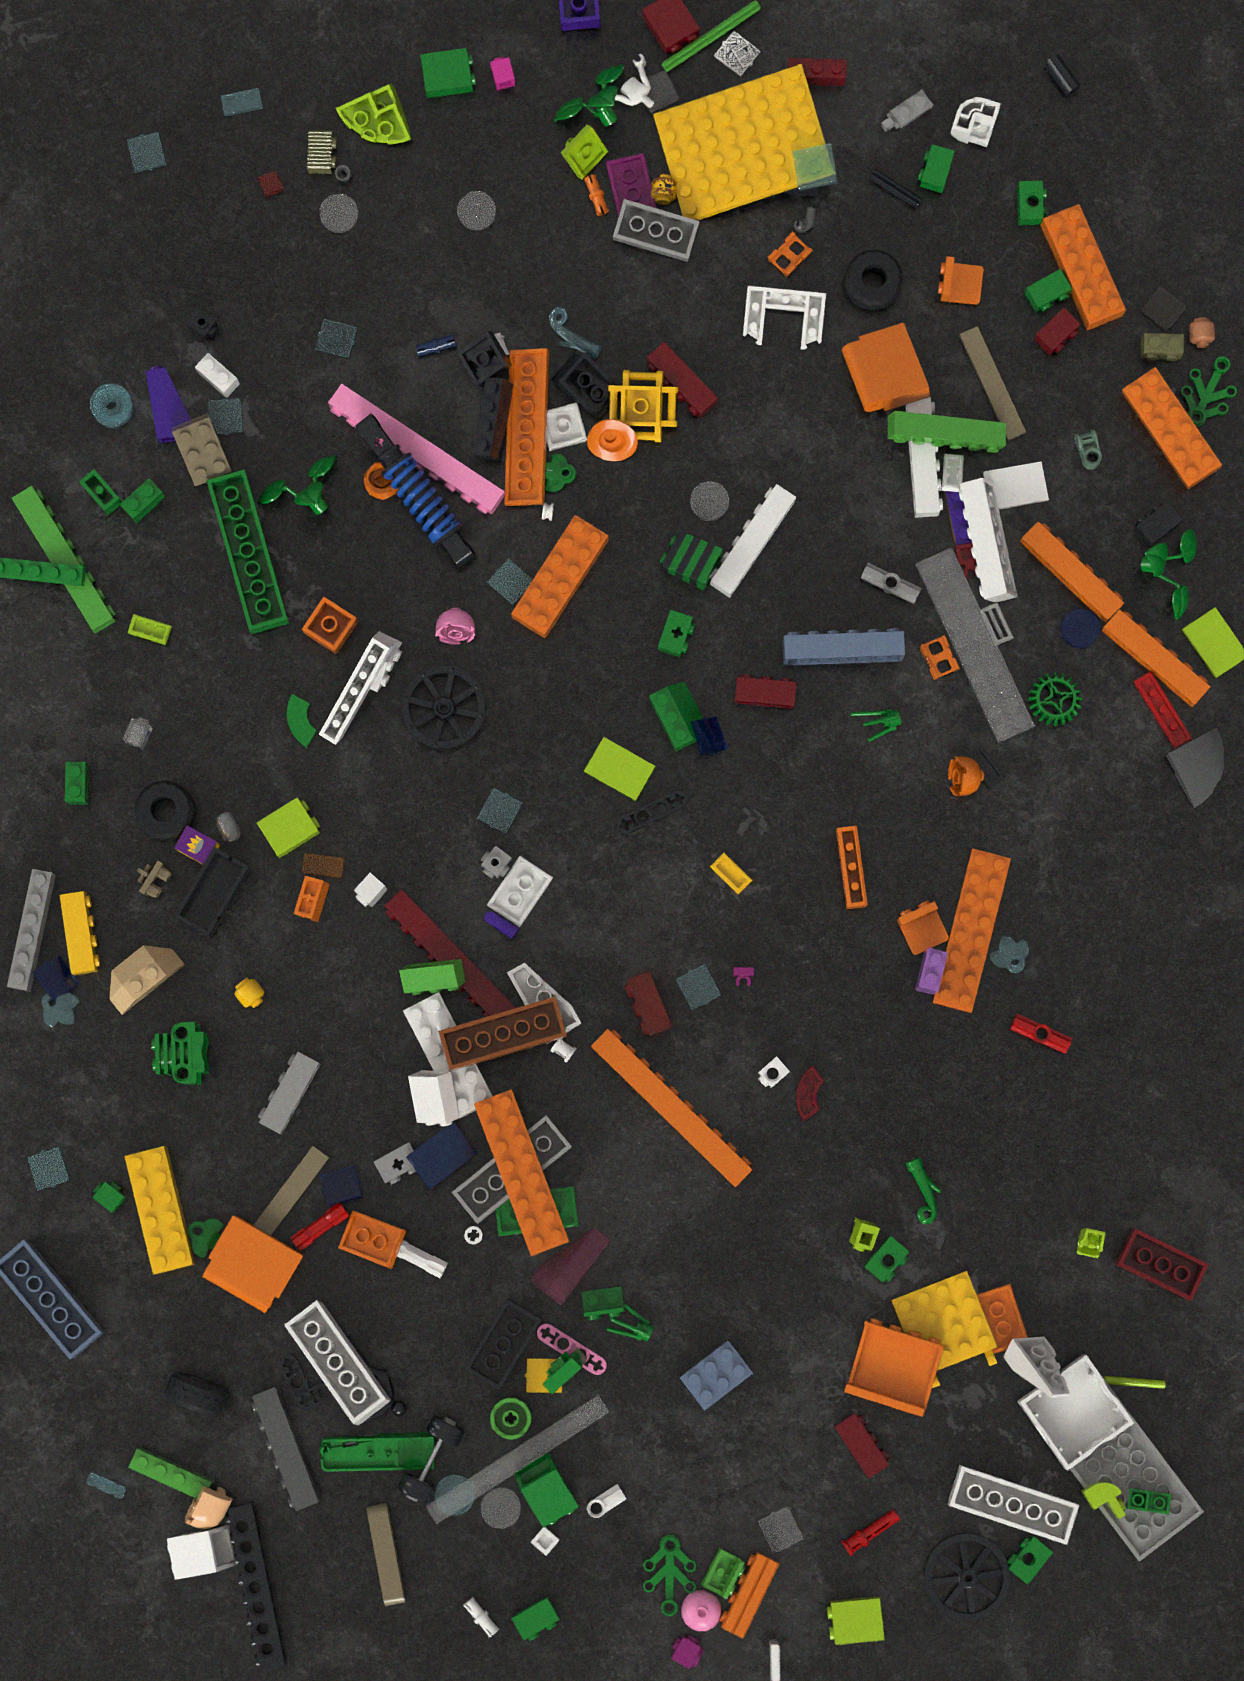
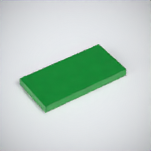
M574 1186L550 1189L564 1228L579 1226ZM508 1199L495 1210L499 1236L522 1233L510 1199Z

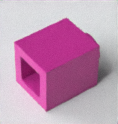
M498 57L490 62L496 90L515 86V78L509 57Z

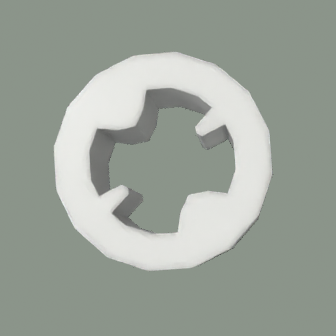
M544 502L542 520L548 518L549 521H552L554 503L548 505Z
M476 1226L467 1228L464 1234L465 1240L469 1244L479 1243L482 1239L481 1229ZM472 1229L477 1230L476 1233L479 1232V1238H475V1241H471L467 1235L472 1232Z

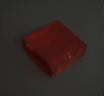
M276 171L258 178L265 197L284 190Z

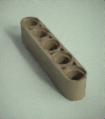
M382 1503L367 1506L368 1521L385 1606L405 1603V1592L388 1504Z

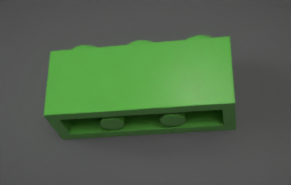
M461 959L410 964L399 970L404 993H412V995H419L424 993V991L437 993L442 991V989L455 991L460 989L459 986L466 982Z

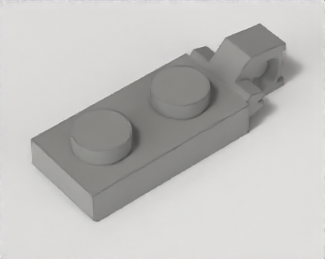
M920 90L892 109L887 114L888 118L882 122L881 127L885 132L893 127L901 129L930 110L933 104L923 90Z

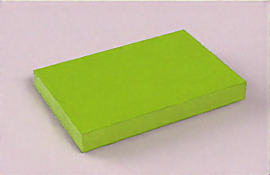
M1216 607L1182 629L1215 679L1244 660L1243 646Z
M603 737L584 772L636 801L655 766Z

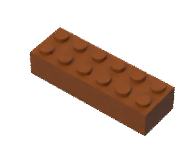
M556 997L438 1031L450 1071L567 1037Z

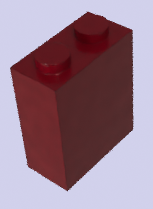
M657 0L642 9L644 21L666 55L670 52L675 53L679 51L682 45L687 42L692 43L699 36L700 28L682 0Z

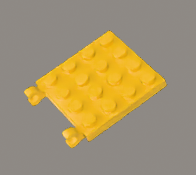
M967 1271L891 1300L904 1332L915 1331L921 1333V1337L928 1340L929 1337L940 1339L941 1344L945 1345L938 1370L981 1353L985 1354L989 1366L997 1363L992 1349L997 1348V1345ZM937 1376L932 1388L940 1386Z

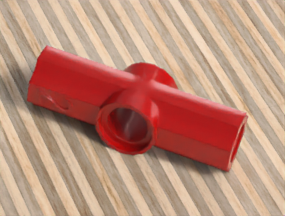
M1016 1014L1010 1030L1028 1037L1036 1043H1041L1064 1054L1067 1053L1073 1039L1049 1028L1047 1025L1037 1023L1019 1014ZM1039 1028L1045 1030V1039L1037 1037L1036 1031Z

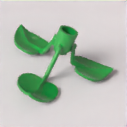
M625 65L611 66L599 73L595 81L597 84L602 85V90L588 100V104L583 102V98H575L566 102L556 113L555 123L557 120L573 117L582 107H585L594 114L595 118L599 117L604 126L613 124L617 120V116L611 107L614 106L618 89L616 86L606 87V84L617 79Z
M337 455L321 458L310 467L308 475L312 477L314 483L310 484L297 494L288 486H284L286 484L285 480H277L263 490L258 499V504L270 503L286 490L295 496V504L309 505L316 515L321 514L327 509L328 504L322 497L323 484L322 482H317L318 476H323L331 468Z
M1188 529L1183 533L1180 541L1181 553L1179 555L1168 556L1167 545L1165 543H1158L1145 552L1146 556L1141 561V570L1143 572H1151L1153 576L1176 586L1172 596L1175 620H1178L1183 615L1188 606L1189 591L1187 586H1181L1179 583L1162 575L1165 569L1166 560L1182 557L1185 563L1193 560L1197 551V538L1194 529Z

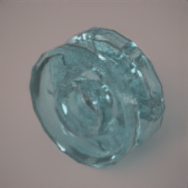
M104 384L93 392L90 399V409L95 419L101 425L114 428L124 425L130 419L133 412V403L128 392L122 386ZM115 402L116 407L114 409H107L108 403Z

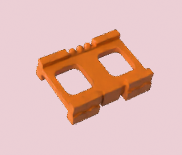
M792 232L785 239V243L768 256V261L776 266L785 277H788L797 265L812 252V249L808 248ZM795 241L804 247V250L799 255H795L789 249ZM781 255H784L791 262L785 269H782L776 263V260Z
M945 635L919 646L923 657H926L927 664L931 667L929 670L934 680L960 669L955 657H952L950 648H948L950 646ZM940 642L943 651L932 655L928 646L932 643ZM948 660L951 669L940 673L936 664L940 661Z

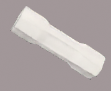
M404 1240L397 1257L423 1268L438 1278L442 1277L448 1265L444 1260L432 1256Z

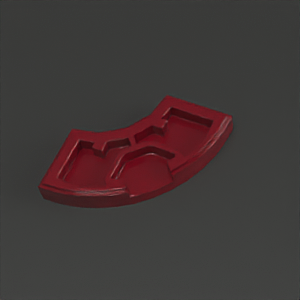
M813 1065L801 1077L796 1091L797 1109L803 1121L820 1110L817 1104V1092L824 1083V1080Z

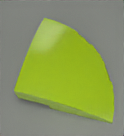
M388 84L336 108L343 122L366 140L387 144H397L411 140L407 120L393 84Z

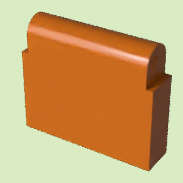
M904 322L859 336L858 341L851 342L842 348L843 356L866 412L882 408L884 411L929 397V385Z
M234 1214L208 1257L211 1259V1262L206 1267L202 1277L266 1313L268 1308L271 1307L274 1298L277 1297L279 1299L304 1254Z

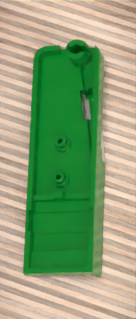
M428 1432L324 1437L321 1440L319 1450L321 1454V1468L327 1472L424 1470L434 1450V1436ZM356 1443H358V1445H352V1446L343 1447L344 1445H350V1444H356ZM434 1460L429 1469H434Z

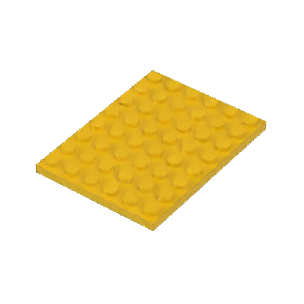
M802 64L653 114L671 177L677 182L676 195L683 217L700 220L835 175Z

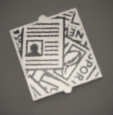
M734 31L726 41L722 42V46L714 57L741 77L748 67L753 65L752 62L761 51Z

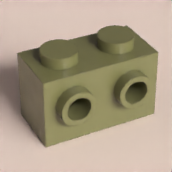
M1144 333L1141 338V358L1151 361L1158 359L1177 361L1184 354V334Z

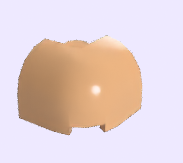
M203 1486L197 1499H193L185 1516V1522L200 1529L215 1527L224 1518L233 1499L225 1496V1489L217 1487L216 1491Z

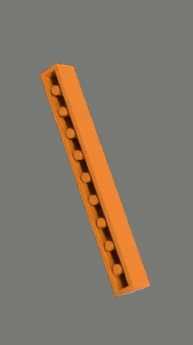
M607 1029L591 1047L711 1165L736 1187L752 1171L750 1168L752 1163L744 1156L740 1158L735 1153L737 1149L730 1142L727 1144L721 1140L723 1135L716 1128L711 1130L706 1125L708 1121L701 1114L697 1116L692 1111L694 1107L686 1099L682 1102L677 1097L680 1093L673 1086L668 1088L663 1083L665 1079L657 1071L653 1073L649 1069L651 1065L643 1057L639 1060L634 1055L636 1050L629 1044L625 1046L620 1041L622 1037L614 1029L612 1031Z

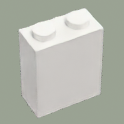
M421 1070L408 1076L417 1123H426L427 1126L435 1124L448 1126L452 1124V1121L460 1118L451 1071Z

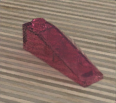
M592 1229L544 1262L530 1281L562 1305L610 1242V1239L597 1229Z

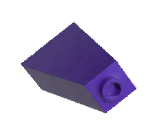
M154 366L146 371L157 439L159 443L176 441L171 428L187 422L191 418L166 368Z

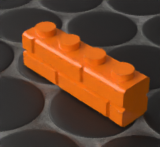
M857 826L837 828L836 836L839 858L841 859L840 866L846 898V909L866 907L868 904Z
M758 1551L755 1555H750L746 1564L749 1568L746 1574L743 1573L737 1582L740 1587L737 1592L734 1591L728 1601L731 1603L728 1611H723L719 1620L722 1622L721 1628L741 1638H744L779 1566L778 1561Z

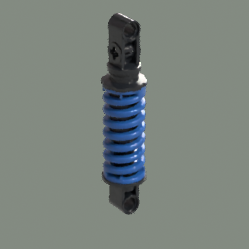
M372 413L355 425L356 429L378 456L376 461L381 463L384 468L381 476L386 480L393 479L391 487L392 489L400 488L397 492L399 498L406 496L403 504L405 506L412 505L409 511L412 515L418 514L416 517L417 523L425 522L422 529L424 532L431 531L429 539L433 546L436 547L443 544L458 567H462L476 556L474 550L459 533L464 524L455 519L451 521L455 517L454 512L444 515V512L449 509V505L443 504L440 507L437 505L442 501L443 497L441 495L436 497L433 495L436 492L434 486L431 488L427 487L430 483L429 478L421 479V476L424 474L423 470L415 471L414 468L418 464L413 458L412 453H402V450H400L401 446L399 444L395 445ZM378 439L384 440L382 442L383 446H377Z

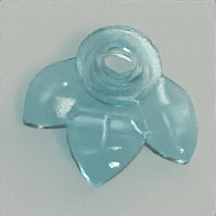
M1002 936L999 942V951L989 953V957L997 967L1007 968L1012 973H1018L1025 967V958L1029 954V946L1025 940L1016 944L1012 938ZM1013 960L1019 961L1017 965H1013L1011 962Z
M51 992L57 997H50L49 993L45 994L42 998V1006L45 1009L43 1013L44 1022L50 1028H53L57 1021L65 1025L73 1024L74 1013L71 1008L80 1003L79 999L67 992L61 995ZM52 997H55L56 1001L54 1006L48 1005V1001Z

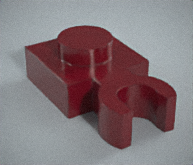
M973 543L955 546L959 566L965 565L963 571L965 579H968L969 570H973L975 577H977L976 566L974 565L977 562L971 552Z

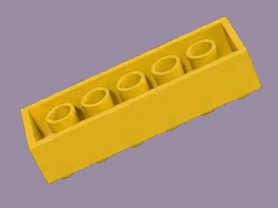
M167 1146L125 1156L153 1275L196 1264Z

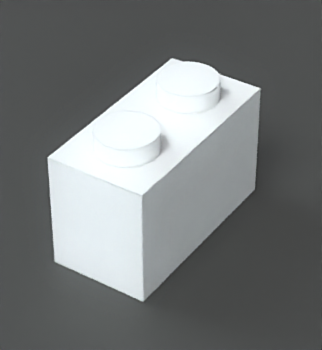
M209 353L195 366L198 374L226 398L240 384L238 379Z
M369 873L354 890L357 894L355 898L365 907L368 904L373 907L388 889L374 875Z

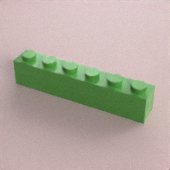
M894 411L888 415L887 439H894V442L897 443L913 441L915 445L931 443L934 447L950 445V448L953 449L968 447L971 451L987 449V452L996 453L1006 446V423Z

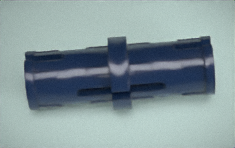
M453 334L439 339L432 338V341L416 344V350L425 348L424 350L417 351L418 357L433 352L440 353V350L456 347L455 341L448 342L455 340Z

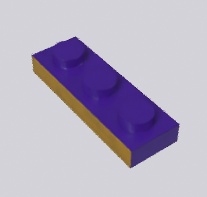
M944 491L955 546L972 543V539H969L967 528H969L968 520H965L963 515V509H965L964 501H961L959 492Z

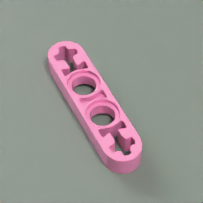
M543 1324L538 1328V1338L561 1354L565 1351L571 1354L579 1348L585 1350L587 1360L590 1354L594 1356L591 1360L595 1362L601 1360L602 1370L594 1371V1365L591 1363L588 1366H582L592 1374L600 1375L606 1370L607 1363L605 1359L554 1326ZM549 1327L551 1329L550 1333L554 1336L556 1332L560 1334L555 1339L554 1345L550 1343L552 1338L549 1336L546 1338L542 1337V1328L546 1329ZM560 1338H566L569 1341L567 1349L562 1350L558 1347L557 1342Z

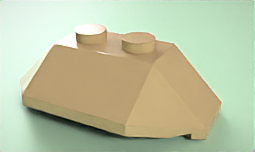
M143 945L112 970L110 1001L123 1015L185 964L173 949Z

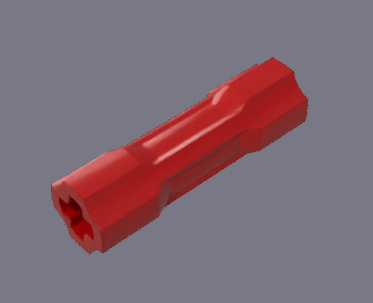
M338 1202L328 1209L323 1216L308 1227L302 1228L290 1238L301 1252L311 1245L316 1238L333 1226L343 1222L350 1215L341 1202Z

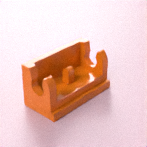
M305 876L294 914L319 922L330 884L323 880Z

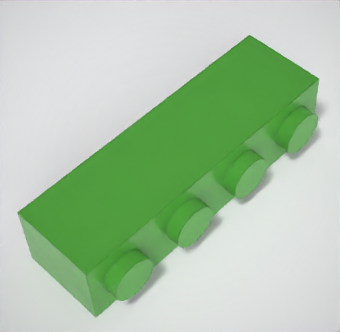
M141 1447L137 1448L128 1467L196 1499L203 1486L211 1489L214 1482L210 1478Z

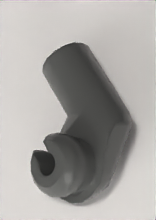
M808 207L806 217L794 223V228L797 232L804 233L814 226L815 208Z

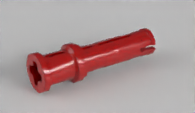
M892 1509L862 1531H855L856 1534L846 1541L842 1540L841 1543L852 1557L855 1551L863 1546H868V1541L900 1521V1518Z

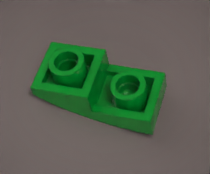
M1130 1488L1127 1509L1169 1515L1172 1494Z

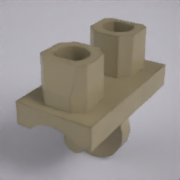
M159 861L156 862L150 874L148 873L152 866L148 864L144 870L140 868L136 870L141 874L137 881L142 884L145 880L139 890L145 896L149 895L158 898L162 889L155 885L156 880L160 878L167 882L172 875L165 868V865Z

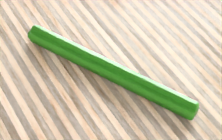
M754 0L662 63L666 72L670 71L761 9L759 3Z

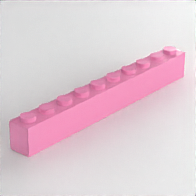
M342 383L328 402L331 408L330 411L338 417L342 415L347 418L346 421L353 427L372 413L395 445L399 444L401 446L400 450H402V453H412L413 458L418 464L415 467L416 469H424L428 472V476L436 482L438 480L445 483L444 487L451 492L457 491L461 494L460 497L467 503L472 501L482 513L486 514L488 512L492 515L505 497L503 490ZM378 439V440H380V441H379V444L382 445V442H383L384 440H383V439Z

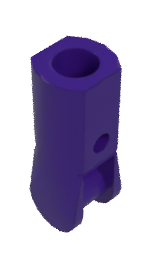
M487 912L484 916L488 924L497 928V930L511 939L515 937L519 930L518 927L494 912Z

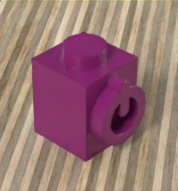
M690 1634L688 1637L683 1635L681 1639L677 1637L672 1646L674 1652L671 1655V1659L688 1669L691 1666L695 1667L704 1652V1649L698 1644L700 1640Z

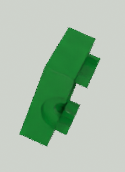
M579 1348L571 1354L565 1351L551 1364V1368L546 1371L548 1376L543 1382V1386L553 1394L582 1368L587 1357Z

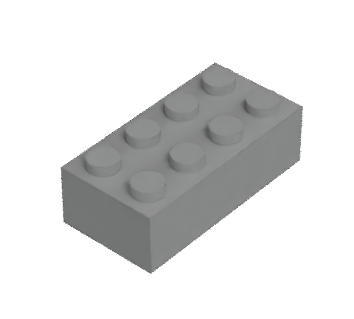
M624 199L613 240L688 262L699 221Z

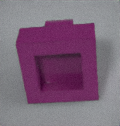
M734 967L733 977H737L736 986H739V981L742 978L746 979L747 986H750V977L754 976V967Z

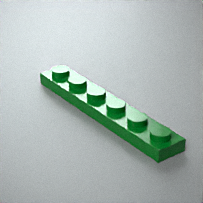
M0 558V578L84 586L86 566Z

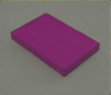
M644 153L606 161L618 218L624 199L657 208L655 199L651 197L652 186Z

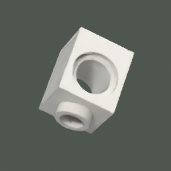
M775 1057L758 1072L760 1075L758 1080L765 1087L769 1085L772 1088L790 1071L778 1057ZM768 1069H776L778 1077L776 1079H769L767 1076Z

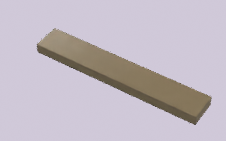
M978 326L961 333L959 337L998 422L1006 423L1007 441L1025 434L1026 430Z
M312 1146L253 1226L272 1236L328 1161L329 1157Z

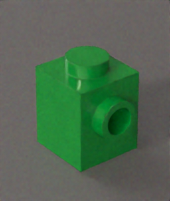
M112 1181L111 1183H100L94 1190L95 1195L93 1199L111 1213H115L127 1196L120 1192L122 1188Z

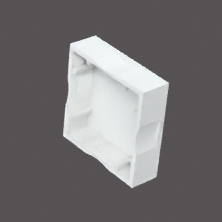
M1085 1354L1059 1371L1066 1381L1070 1393L1068 1397L1051 1398L1036 1387L1017 1401L1066 1470H1069L1089 1456L1099 1445L1113 1439L1134 1424L1118 1399L1111 1394L1104 1379Z

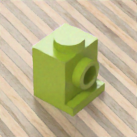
M855 1218V1226L849 1242L853 1244V1248L864 1252L867 1249L872 1251L880 1228L874 1223Z

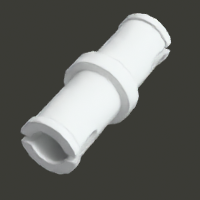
M474 1597L463 1605L474 1617V1622L479 1624L488 1634V1637H491L499 1630L489 1618V1613L480 1607Z

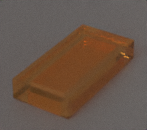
M304 853L302 874L342 878L344 858Z

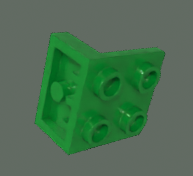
M621 1286L581 1292L584 1317L588 1316L589 1320L601 1319L602 1314H609V1317L621 1316V1312L625 1311Z

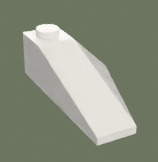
M523 963L507 972L525 1005L556 997L566 1033L581 1024L573 1007L527 964Z

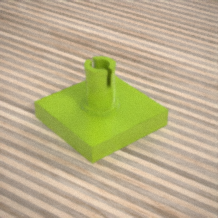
M586 125L575 138H569L571 142L567 141L566 147L561 151L565 160L580 179H583L608 153L600 138L589 125Z

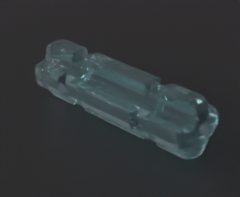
M90 1473L86 1483L88 1485L97 1486V1489L108 1494L113 1493L117 1498H122L126 1492L125 1487L121 1485L116 1486V1483L103 1477L98 1478V1475Z

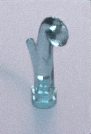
M563 308L553 309L549 315L550 325L556 333L566 340L558 342V345L583 351L593 360L596 359L602 346L561 326L567 319V312ZM561 313L562 318L556 321V315Z

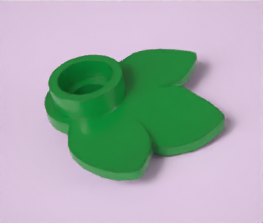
M552 454L551 462L546 463L545 479H547V482L545 484V491L547 492L560 491L565 484L573 482L576 478L575 468L568 464L567 459L561 454ZM568 470L569 475L563 476V472Z
M219 1220L194 1221L189 1225L188 1235L192 1239L191 1247L199 1257L205 1258L208 1249L213 1250L221 1237L218 1232L222 1229L223 1223ZM195 1228H201L202 1233L196 1235L194 1233Z

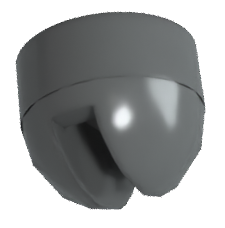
M340 165L336 168L335 176L337 179L347 181L351 178L352 172L348 166ZM342 169L348 174L347 177L340 172Z

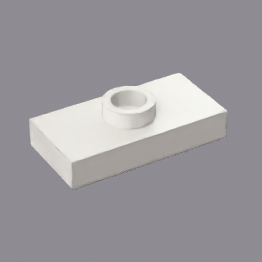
M944 454L942 491L959 492L961 490L960 484L963 481L964 455Z

